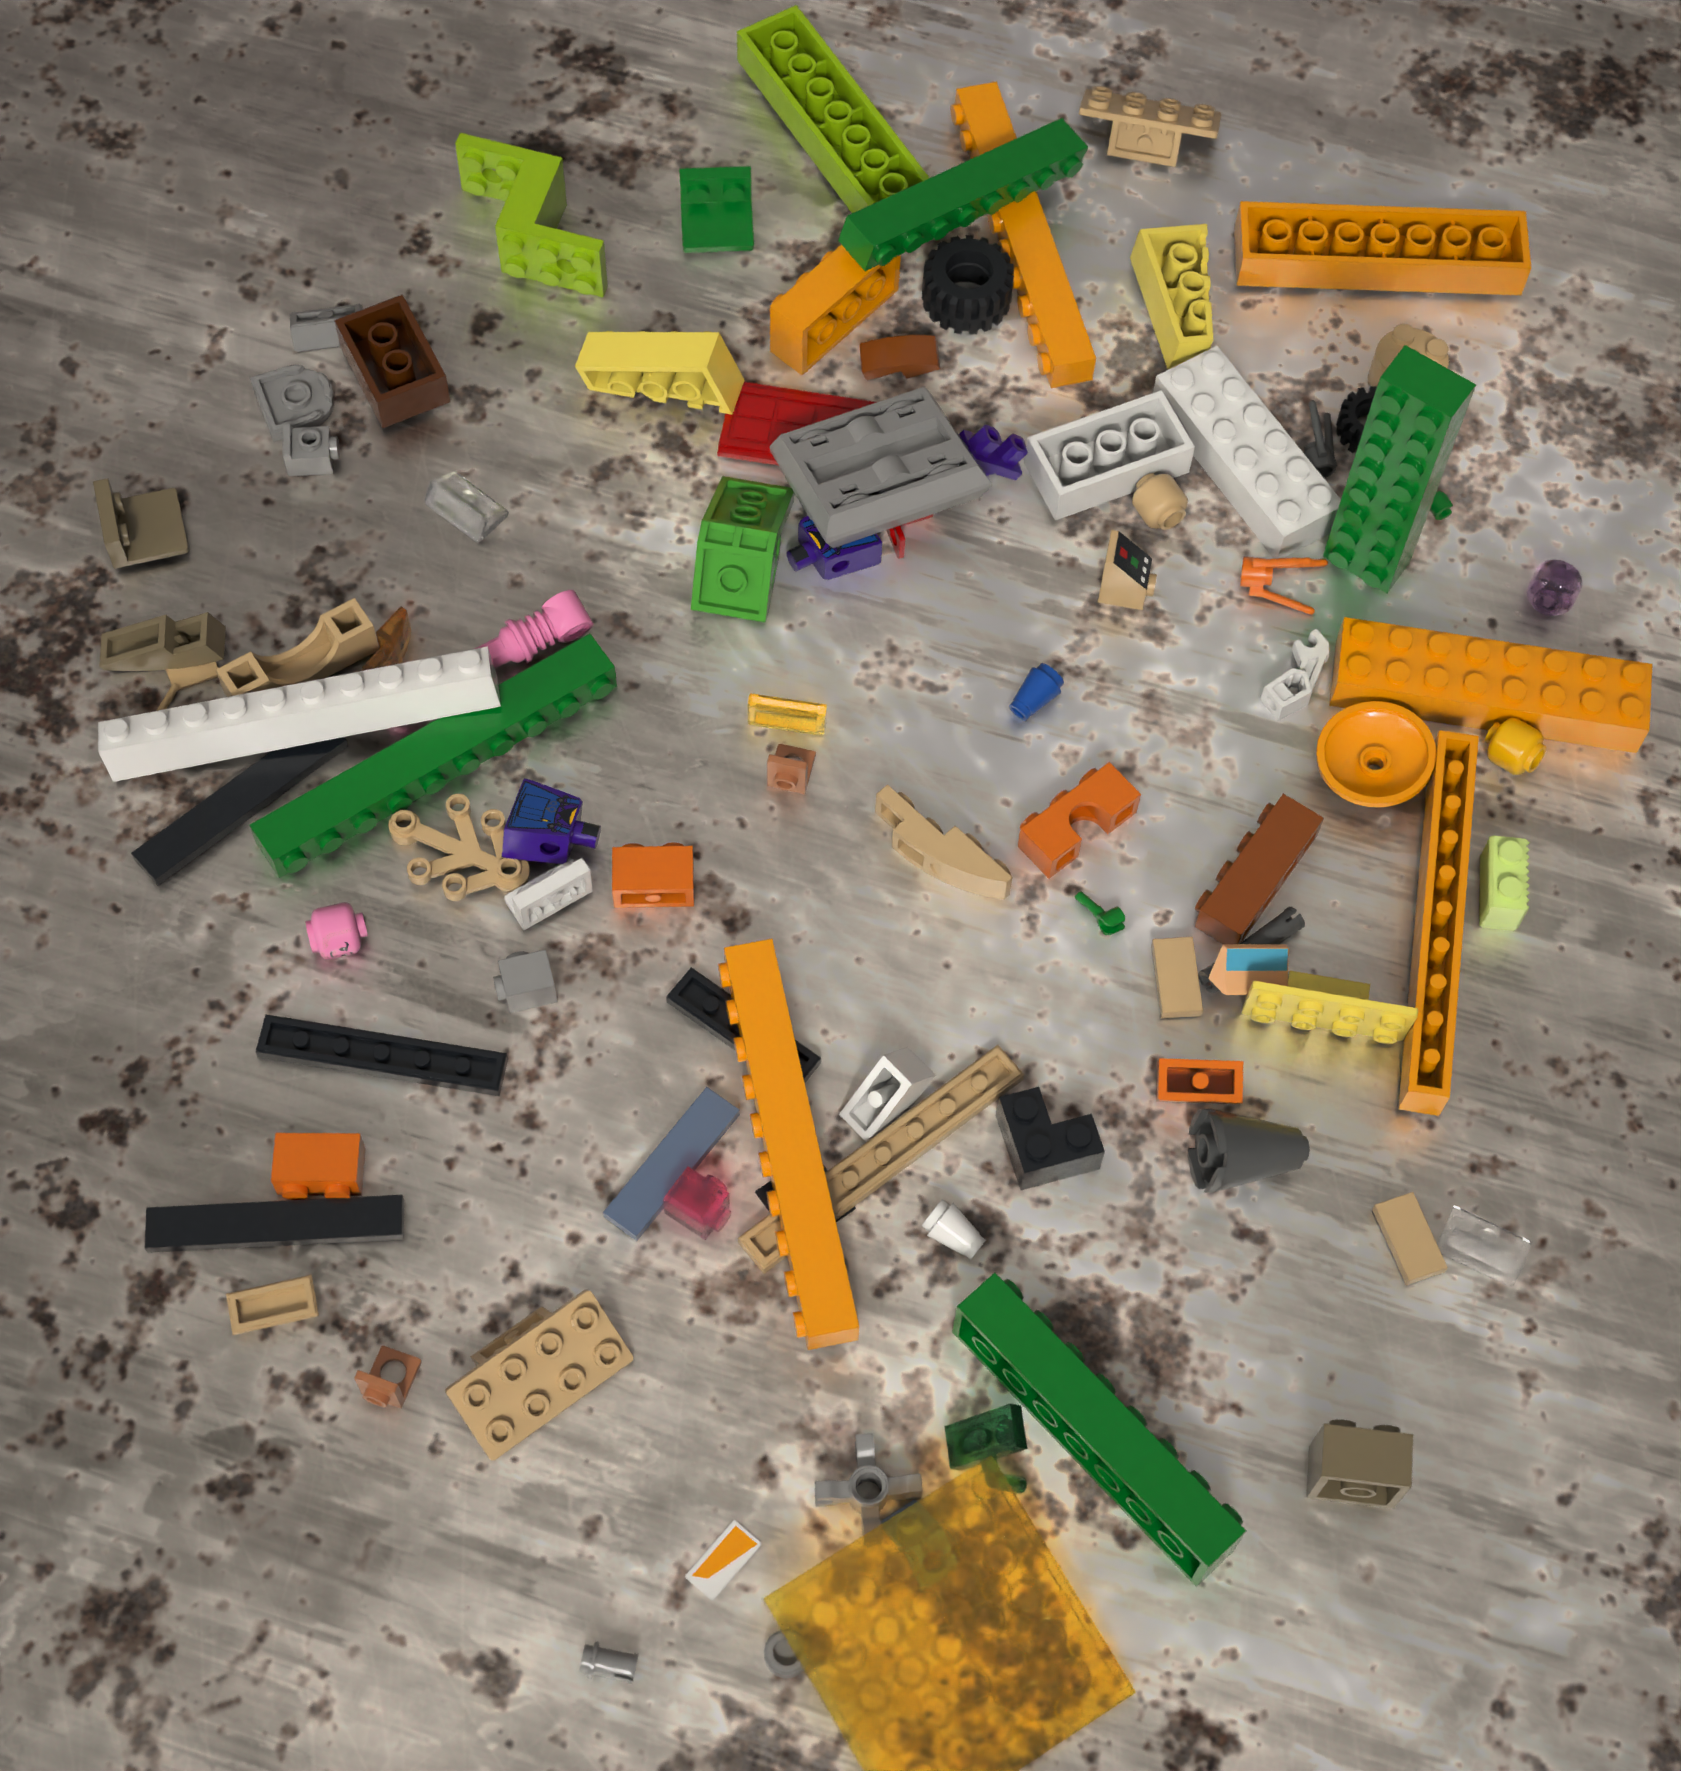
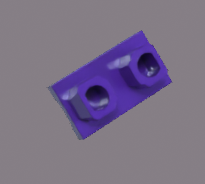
M984 425L976 433L964 429L959 433V436L987 477L989 474H996L1016 481L1023 474L1019 461L1028 454V451L1021 436L1012 433L1002 442L999 432L994 427Z

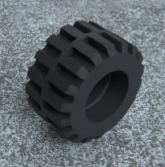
M966 235L965 239L955 236L951 237L949 243L946 241L940 242L937 250L932 249L930 251L928 260H925L922 300L925 312H930L929 318L933 322L940 321V327L945 330L949 327L953 328L954 333L962 334V331H969V335L977 334L979 329H982L984 332L991 330L992 323L999 325L1003 321V315H1007L1009 312L1012 298L1014 266L1010 263V256L1007 252L1001 253L1000 245L997 243L991 245L989 244V239L984 237L978 240L974 239V235ZM972 282L979 285V287L965 288L956 285V283Z

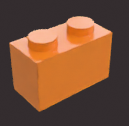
M672 842L662 846L644 847L641 844L629 843L622 847H612V895L614 908L693 907V846H684L683 844Z
M1159 1058L1157 1060L1156 1102L1242 1104L1243 1061Z
M275 1133L271 1182L277 1195H282L283 1198L289 1200H304L308 1195H324L325 1198L362 1196L366 1148L361 1134Z

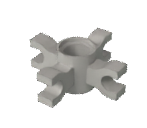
M873 1433L856 1434L855 1452L857 1469L852 1473L850 1480L815 1481L816 1507L850 1503L851 1507L861 1514L863 1548L880 1547L882 1541L880 1511L884 1508L887 1500L921 1499V1493L923 1492L921 1474L887 1478L884 1471L876 1467ZM863 1482H873L879 1487L881 1492L873 1499H865L857 1493L856 1488Z

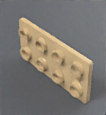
M1103 86L1085 89L1079 109V115L1113 121L1107 155L1176 167L1182 133L1216 139L1221 119V112L1215 111V108L1210 105L1196 104L1195 107L1183 106L1180 101L1172 98H1162L1160 101L1149 100L1146 95L1137 92H1128L1126 95L1112 93V89Z
M585 1289L553 1313L541 1306L473 1354L471 1358L476 1367L445 1389V1393L487 1457L494 1461L632 1362L633 1355L593 1293Z

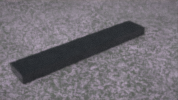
M341 737L269 752L131 853L133 859L157 886L347 748V740Z
M267 1014L264 1018L255 1051L259 1058L500 1096L508 1063V1055L503 1052Z
M403 1195L147 1207L144 1248L147 1253L404 1240Z

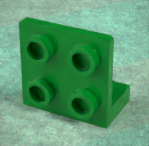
M751 166L679 168L683 252L752 251L754 249Z

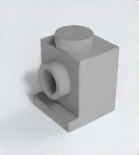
M283 424V459L288 476L333 474V459H339L340 449L338 436H331L329 426L291 428V424Z

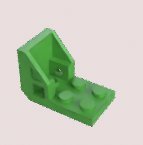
M722 476L701 521L697 540L691 610L766 622L779 561L782 530L794 503L795 493L791 487Z

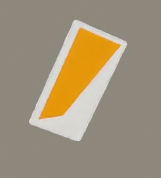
M733 1520L689 1570L685 1578L713 1601L759 1549L762 1543L736 1520Z

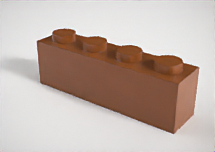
M1284 793L1275 805L1269 802L1257 820L1260 827L1255 834L1248 831L1238 845L1236 851L1240 854L1234 863L1227 860L1216 877V881L1219 882L1213 892L1208 889L1205 890L1194 909L1199 912L1195 927L1221 944H1240L1243 942L1318 836L1324 817Z

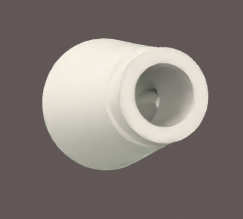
M943 1199L921 1225L929 1232L928 1237L965 1255L970 1260L986 1241L954 1203L950 1206Z

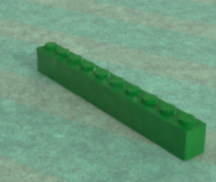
M588 634L499 684L501 707L439 718L251 823L249 826L255 842L279 878L288 873L299 872L309 861L321 854L334 852L344 841L358 833L364 834L369 832L379 821L397 811L407 810L413 802L427 794L432 795L439 792L446 783L458 776L471 774L481 763L494 756L506 754L516 743L527 737H535L541 734L548 725L560 718L571 717L581 706L588 702L606 697L613 688L617 687L615 666L593 636Z

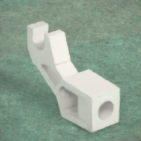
M1318 629L1310 632L1308 641L1314 647L1308 648L1304 646L1300 639L1293 644L1292 652L1299 669L1291 668L1263 689L1260 700L1277 721L1302 709L1309 703L1322 667L1330 655L1329 642ZM1290 686L1298 688V694L1293 695L1289 691Z

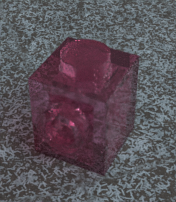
M687 1166L663 1198L664 1213L706 1241L713 1230L716 1232L721 1231L731 1216L732 1211L729 1210L730 1198L727 1192L728 1189L716 1177L712 1175L704 1177Z

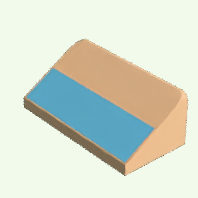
M1223 944L1208 979L1225 995H1247L1253 981L1287 986L1289 947L1285 944Z

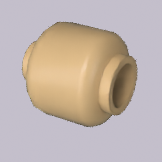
M1151 473L1138 481L1136 484L1137 490L1133 494L1132 504L1150 528L1168 530L1184 519L1188 498L1170 474L1155 475Z

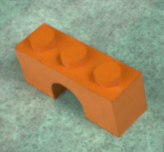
M1110 762L1099 770L1093 768L1081 778L1078 786L1070 792L1067 790L1060 792L1053 798L1046 810L1040 814L1034 812L1020 825L1018 847L1050 879L1079 856L1082 838L1072 829L1071 824L1080 820H1089L1099 825L1109 834L1137 813L1141 794Z

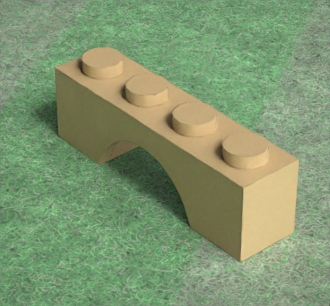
M353 598L320 615L313 632L294 648L273 656H260L249 652L216 669L224 694L226 697L326 678L378 651L379 646L373 624L357 600Z

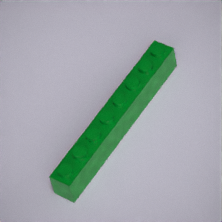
M1060 118L847 215L838 241L864 271L878 265L884 266L892 261L893 258L905 252L912 253L926 242L933 239L940 240L948 232L960 226L963 228L967 227L977 218L986 214L993 215L1009 203L1014 201L1018 203L1039 189H1048L1054 182L1060 179L1075 176L1083 167L1082 161L1088 146L1065 120Z

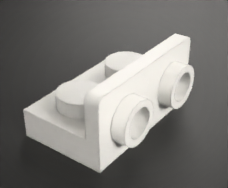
M582 858L577 861L568 859V862L559 864L506 894L504 897L505 903L523 930H526L593 891L591 871Z

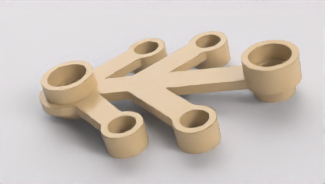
M463 794L451 795L446 801L447 814L454 820L461 841L421 824L417 814L409 810L397 811L389 819L390 835L397 844L411 845L416 841H420L449 854V856L433 861H428L421 857L412 859L407 865L409 880L413 884L424 885L431 878L471 866L485 870L467 878L457 873L447 875L443 879L442 888L445 897L451 901H459L466 894L496 886L505 892H512L526 884L529 880L530 868L526 860L502 857L503 836L506 825L503 813L496 809H490L481 816L482 830L486 835L491 836L496 854L495 857L480 849L469 816L471 813L470 802ZM456 804L465 805V808L461 811L452 810V807ZM491 819L500 821L495 827L487 825V822ZM402 821H411L407 827L397 826ZM422 867L427 869L422 875L413 874L416 868ZM509 867L517 869L510 875L503 873V870ZM453 883L462 885L458 891H450L448 889Z

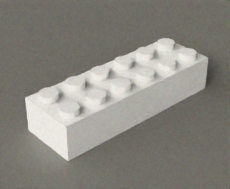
M1218 346L1156 376L1153 393L1160 390L1163 391L1195 446L1193 456L1274 559L1285 558L1330 534L1341 499Z

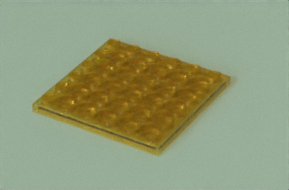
M992 1455L762 1599L862 1771H1018L1136 1693Z

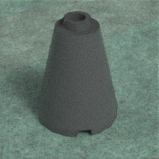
M1211 1108L1199 1109L1194 1114L1189 1127L1188 1135H1196L1195 1148H1188L1190 1173L1195 1186L1198 1189H1205L1204 1192L1215 1193L1298 1170L1309 1157L1310 1147L1308 1139L1296 1127Z

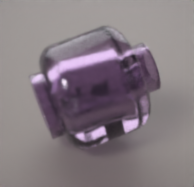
M1553 559L1545 561L1537 567L1527 587V598L1534 609L1543 615H1563L1572 609L1582 589V576L1572 564L1563 560Z

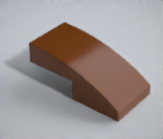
M903 335L859 343L862 374L867 381L900 371L908 379L940 370L938 343L935 336Z

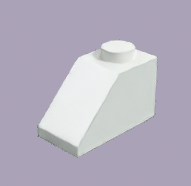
M908 1047L885 1054L839 1115L867 1142L908 1110L936 1075Z

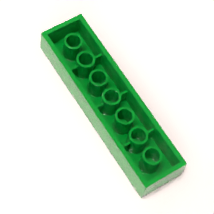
M1406 345L1402 348L1379 379L1323 557L1330 560L1334 566L1345 569L1361 578L1368 586L1378 588L1385 593L1390 591L1412 559L1476 384Z
M993 1273L957 1306L952 1333L1197 1587L1235 1550L1246 1533V1530L1242 1527L1243 1520L1241 1516L1229 1504L1224 1503L1221 1505L1209 1493L1211 1487L1208 1482L1195 1470L1189 1472L1177 1460L1179 1455L1176 1449L1166 1439L1162 1437L1157 1439L1146 1428L1147 1421L1143 1415L1131 1405L1126 1407L1114 1395L1116 1390L1105 1376L1100 1373L1093 1374L1083 1363L1085 1358L1079 1349L1069 1341L1064 1344L1053 1332L1054 1326L1041 1311L1036 1310L1033 1312L1022 1301L1024 1299L1022 1292L1011 1280L1005 1279L1003 1281L996 1273Z

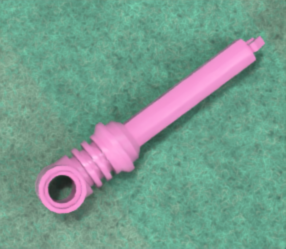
M567 590L558 593L546 601L542 606L541 614L536 610L533 612V618L530 615L525 616L524 623L521 619L517 621L512 619L506 620V626L500 629L498 637L475 649L488 646L494 668L509 661L516 663L525 661L528 664L532 662L533 656L538 653L537 648L543 651L547 649L546 643L550 647L555 645L554 639L561 643L576 640L593 627V622L574 590Z

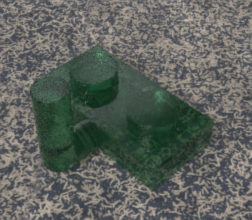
M1007 1404L944 1426L950 1469L963 1471L980 1465L985 1488L1016 1494L1025 1492L1027 1487L1026 1479L1022 1476L999 1473L997 1460L1027 1449L1021 1405Z

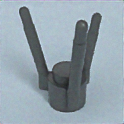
M1310 400L1309 409L1315 441L1304 447V454L1322 477L1327 478L1336 471L1337 467L1334 456L1330 413L1324 414V442L1317 405L1314 400Z

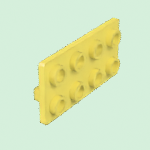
M1289 971L1287 986L1253 981L1243 1003L1242 1014L1250 1015L1252 1020L1261 1023H1273L1275 1020L1291 1022V1025L1297 1029L1313 1030L1316 1027L1332 1029V1032L1338 1036L1353 1037L1361 1034L1373 1036V1040L1379 1043L1393 1044L1404 1040L1417 1019L1418 1009L1368 1000L1370 984Z

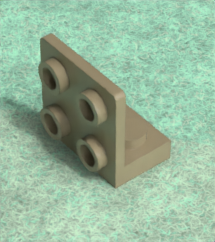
M108 478L93 481L104 544L114 569L189 552L179 497L175 488L122 498L120 492L113 493Z

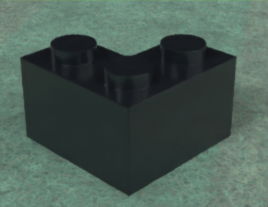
M1039 1087L999 1097L995 1116L1020 1190L1100 1169L1105 1150L1092 1114L1052 1124Z

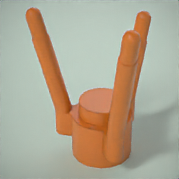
M1244 556L1240 586L1250 587L1249 596L1263 597L1312 615L1315 613L1313 607L1263 589V586H1271L1274 568L1327 566L1328 561L1326 559H1311L1309 557L1266 559Z

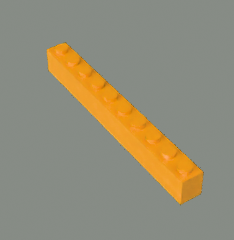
M997 81L956 89L955 104H952L950 107L951 118L954 126L959 125L961 147L963 152L969 153L970 159L1017 138ZM1035 191L1018 203L1014 201L1003 206L995 214H988V223L991 233H997L1001 253L1007 252L1010 256V263L1014 266L1013 289H1016L1018 293V310L1021 318L1026 317L1027 334L1030 345L1037 347L1039 353L1037 355V362L1040 374L1047 376L1051 388L1093 380L1096 356L1037 192Z
M1439 730L1435 739L1436 762L1433 774L1426 788L1407 1003L1408 1007L1418 1009V1016L1404 1038L1398 1105L1399 1110L1440 1116L1447 1104L1451 1090L1479 736Z
M767 939L724 947V963L718 964L719 977L722 988L729 987L732 1000H726L730 1025L737 1024L740 1037L734 1038V1046L738 1062L745 1061L748 1075L742 1076L746 1100L754 1099L756 1113L750 1114L754 1139L762 1137L765 1151L759 1152L758 1157L762 1177L770 1176L773 1191L767 1192L771 1217L779 1216L782 1230L775 1231L779 1256H787L790 1271L784 1272V1279L788 1297L796 1296L799 1311L792 1312L797 1338L805 1337L807 1350L857 1341L859 1339L860 1327L773 940Z

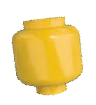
M1509 718L1502 724L1496 722L1489 729L1485 737V742L1489 744L1487 749L1488 759L1513 775H1520L1525 771L1528 773L1534 771L1542 761L1547 748L1543 745L1544 738L1542 733L1519 718Z

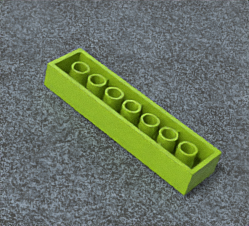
M797 5L737 31V61L851 213L930 178Z

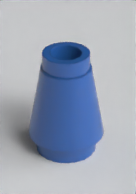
M1041 663L1037 668H1031L1013 702L1009 705L1010 710L1021 720L1027 721L1030 716L1061 694L1060 688L1064 684V680L1047 664Z

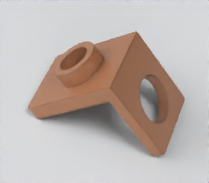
M778 744L776 754H769L767 760V786L805 794L816 752ZM788 757H798L802 761L789 759Z
M384 1345L381 1346L370 1373L358 1370L354 1377L363 1395L362 1398L380 1407H387L390 1404L402 1409L422 1361L420 1358ZM398 1361L406 1367V1375L401 1382L396 1384L381 1378V1370L388 1362Z

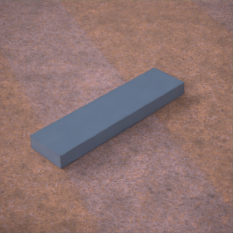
M706 1087L604 1210V1218L638 1241L740 1116V1110Z

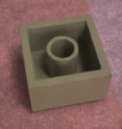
M1337 1419L1331 1420L1329 1424L1324 1423L1309 1446L1306 1498L1394 1509L1412 1487L1413 1434L1400 1433V1428L1391 1425H1377L1373 1429L1356 1427V1423L1349 1420Z

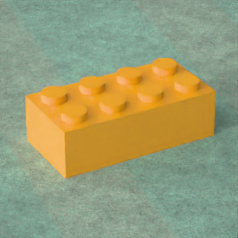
M842 245L834 251L827 252L813 270L809 273H803L790 290L785 294H779L771 303L770 352L800 375L805 374L899 290L901 255L893 258L892 261L884 266L878 265L864 271Z

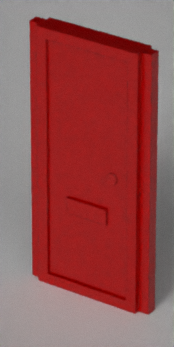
M744 382L733 414H725L717 456L778 465L769 446L779 435L877 402Z

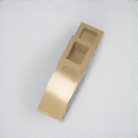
M888 784L876 794L875 813L893 828L892 848L906 860L927 874L964 891L1003 900L1010 895L1013 877L1009 869L999 859L993 860L987 855L973 835L969 833L964 834L956 826L943 835L942 829L933 819L929 817L925 819L915 810L914 804L907 795L902 792L897 793Z

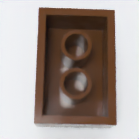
M403 294L334 320L340 348L382 429L451 402L446 375Z

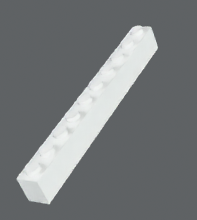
M487 646L98 722V752L113 782L501 707L498 678Z

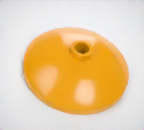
M1369 701L1357 703L1341 710L1326 723L1318 739L1316 759L1323 780L1341 798L1366 807H1389L1411 799L1426 786L1435 767L1436 745L1428 726L1412 711L1389 702ZM1375 764L1380 766L1381 769L1372 770L1368 766Z

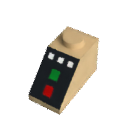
M1111 530L1098 603L1143 610L1145 596L1153 597L1157 574L1150 573L1152 558L1120 531Z

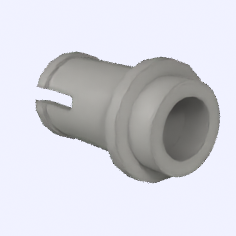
M595 1642L594 1646L585 1644L579 1672L587 1673V1679H592V1676L596 1675L633 1684L639 1654L599 1647V1642Z

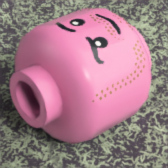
M347 902L317 908L312 912L311 920L305 921L312 952L319 951L324 959H333L357 953L361 948V938L368 936L363 912L355 914L353 907Z

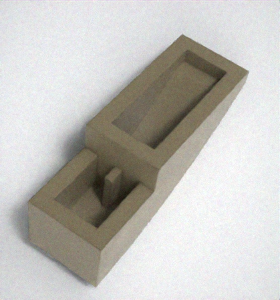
M209 612L176 622L169 616L162 615L109 631L101 636L99 667L107 671H159L204 665L224 660L226 626Z

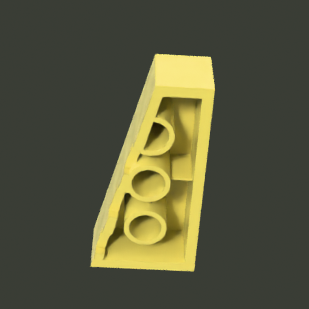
M1207 224L1140 229L1130 255V260L1168 370L1209 350L1213 342L1211 302H1209L1211 285L1207 270L1209 260V248L1206 247Z
M588 332L575 364V368L587 388L592 391L633 398L635 393L639 392L653 399V401L667 403L668 398L688 401L687 405L690 408L702 410L704 404L720 406V413L730 415L734 412L744 383V378L719 332Z

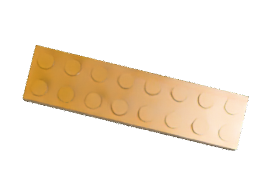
M1240 201L1234 227L1237 286L1522 295L1532 269L1526 211Z
M1344 617L1335 644L1329 706L1347 708L1362 702H1389L1412 711L1424 721L1489 730L1496 722L1502 724L1509 718H1519L1539 730L1544 739L1637 753L1650 729L1653 664Z

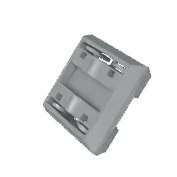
M926 387L781 434L769 446L772 455L810 520L814 522L826 544L832 548L978 499L992 487L991 481Z

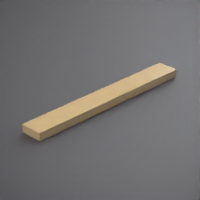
M999 1045L995 1046L825 1173L835 1220L1023 1081V1072ZM770 1214L738 1237L740 1246L763 1274L787 1257L779 1256L775 1231L782 1230L779 1216L771 1217Z

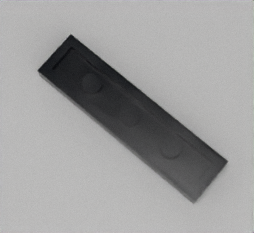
M691 967L666 996L667 1003L735 1050L734 1038L740 1037L738 1025H730L726 1000H732L731 994ZM795 1040L804 1082L806 1083L821 1064V1057Z

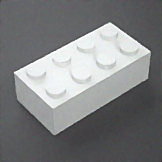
M1160 390L1027 437L1026 449L1028 454L1025 456L1024 464L1056 521L1134 493L1137 490L1136 484L1148 474H1170L1175 478L1189 473L1195 446L1163 391Z

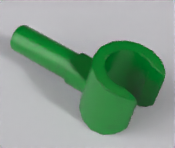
M1437 491L1429 511H1431L1436 520H1442L1451 515L1452 511L1450 508L1453 504L1444 492Z
M1082 891L1076 894L1075 899L1096 917L1098 926L1104 935H1112L1125 929L1122 923L1125 921V915L1118 906L1104 911L1101 906H1098Z

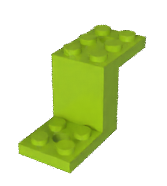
M459 133L455 146L462 191L505 202L495 225L501 272L516 278L523 277L543 282L548 286H559L575 290L585 295L591 294L604 297L608 287L604 240L557 229L567 206L562 157Z

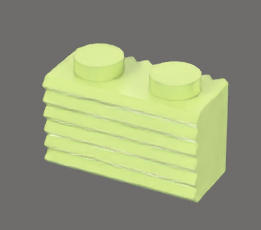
M1493 835L1487 840V844H1485L1482 854H1480L1479 926L1482 928L1515 931L1530 908L1527 905L1529 902L1527 898L1529 892L1527 890L1530 886L1527 883L1530 879L1527 876L1530 872L1527 869L1530 865L1527 862L1529 859L1527 855L1529 849L1527 847L1530 843L1527 839Z

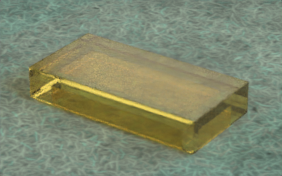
M750 693L748 700L749 725L819 736L825 734L827 721L826 704Z

